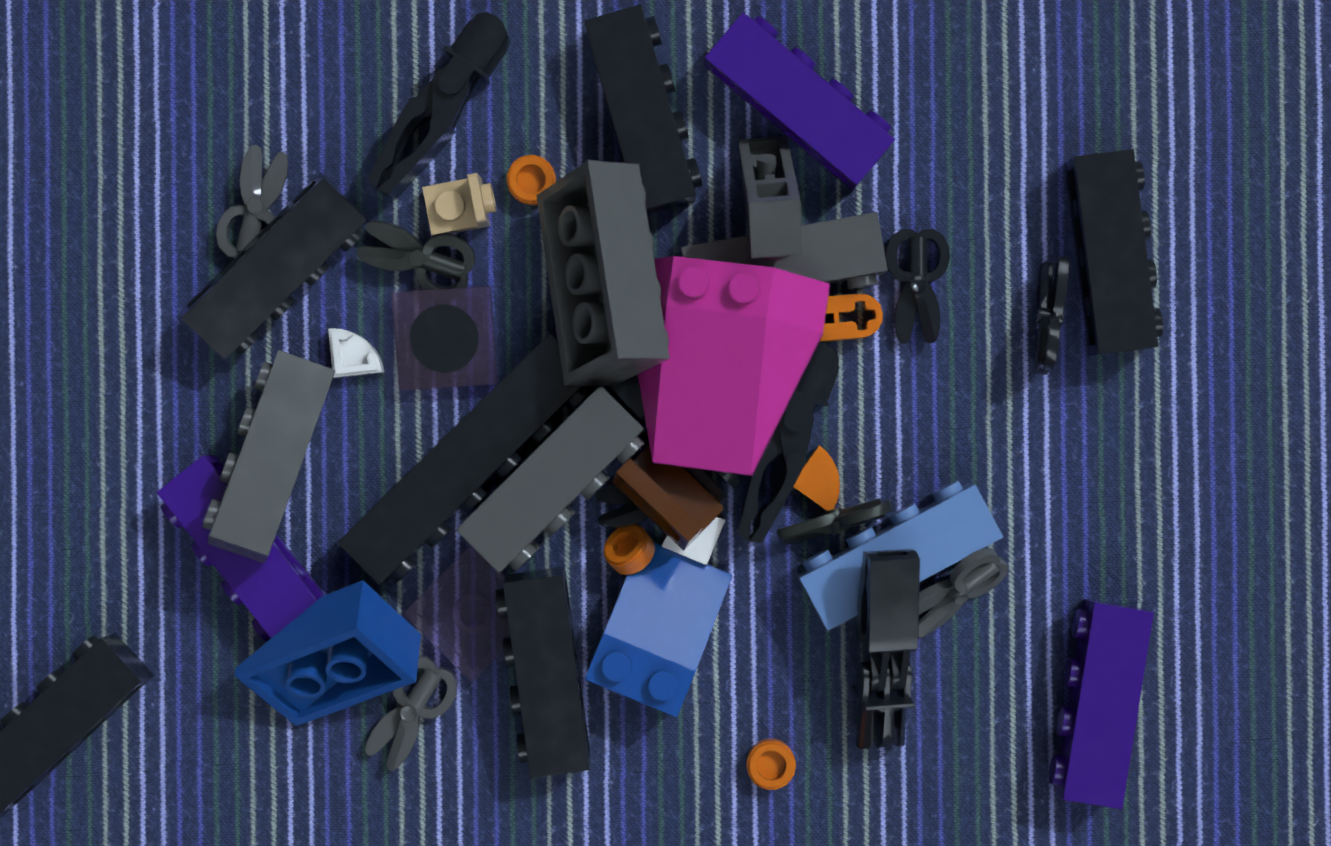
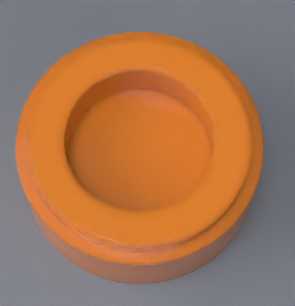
M526 155L518 158L512 163L507 173L509 191L517 201L529 206L538 205L536 195L557 182L556 174L551 164L537 155Z
M639 525L618 528L608 537L604 545V557L617 573L622 575L635 574L644 569L652 560L655 552V543L645 529Z
M767 738L758 741L751 747L747 755L746 766L749 777L757 786L767 790H776L784 787L791 781L795 773L796 761L792 750L786 743L778 739Z

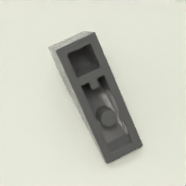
M787 136L738 139L751 258L779 261L786 259L789 255H801V201Z

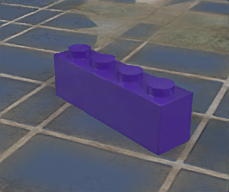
M742 12L705 56L704 67L853 191L895 141V138L889 134L892 129L891 126L874 111L869 110L865 114L851 102L854 98L853 94L843 84L833 78L827 82L813 71L816 67L815 62L802 50L793 47L789 51L776 40L779 34L769 22L758 15L752 20L747 14Z
M203 455L156 492L164 502L160 508L175 527L181 528L183 526L194 540L191 548L195 555L206 566H215L225 579L221 582L225 593L235 604L240 606L244 603L255 617L252 621L255 631L265 642H268L322 596H325V594L277 533L266 563L207 544L211 530L202 528L205 516L212 499L222 502L228 483L219 481L224 468L215 455Z
M1084 599L1083 609H1077L1074 614L1072 636L1077 638L1078 641L1075 658L1070 657L1065 668L1064 683L1066 687H1070L1067 707L1061 706L1057 718V735L1062 736L1060 754L1053 755L1049 768V783L1054 785V792L1063 800L1123 810L1154 612L1140 607Z

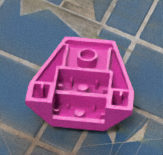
M678 256L654 258L657 280L661 287L660 301L664 326L669 337L668 351L670 359L638 374L652 462L753 476L823 336L830 284L774 267Z

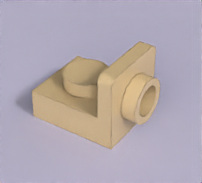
M472 173L467 174L468 178L422 187L431 235L434 237L440 234H453L491 226L489 213L497 212L491 183L483 184L479 174Z

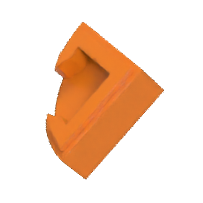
M818 445L804 464L793 487L828 511L834 509L837 503L840 479L833 459L825 449Z

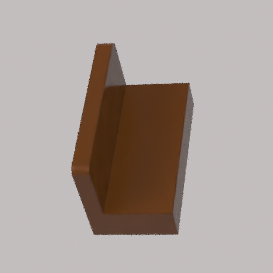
M650 445L634 461L629 459L616 472L613 484L683 551L723 510V505L683 467L653 463Z

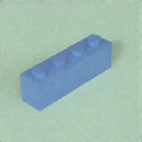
M959 480L953 481L932 493L936 501L919 510L915 503L910 504L891 514L889 518L892 524L875 533L872 526L867 527L846 539L848 548L831 556L827 549L802 562L805 570L797 574V577L826 630L829 631L858 615L857 606L864 551L916 550L920 558L919 582L966 558L973 552L979 551L1003 538L977 486L970 483L962 486Z

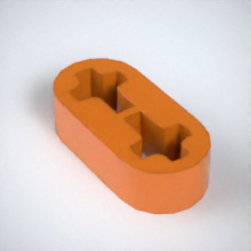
M868 294L829 296L826 315H832V323L824 325V332L820 342L862 339L871 336L882 324L883 311L881 305ZM855 303H862L864 311H872L873 320L865 323V330H857L856 322H839V314L850 313L855 310Z

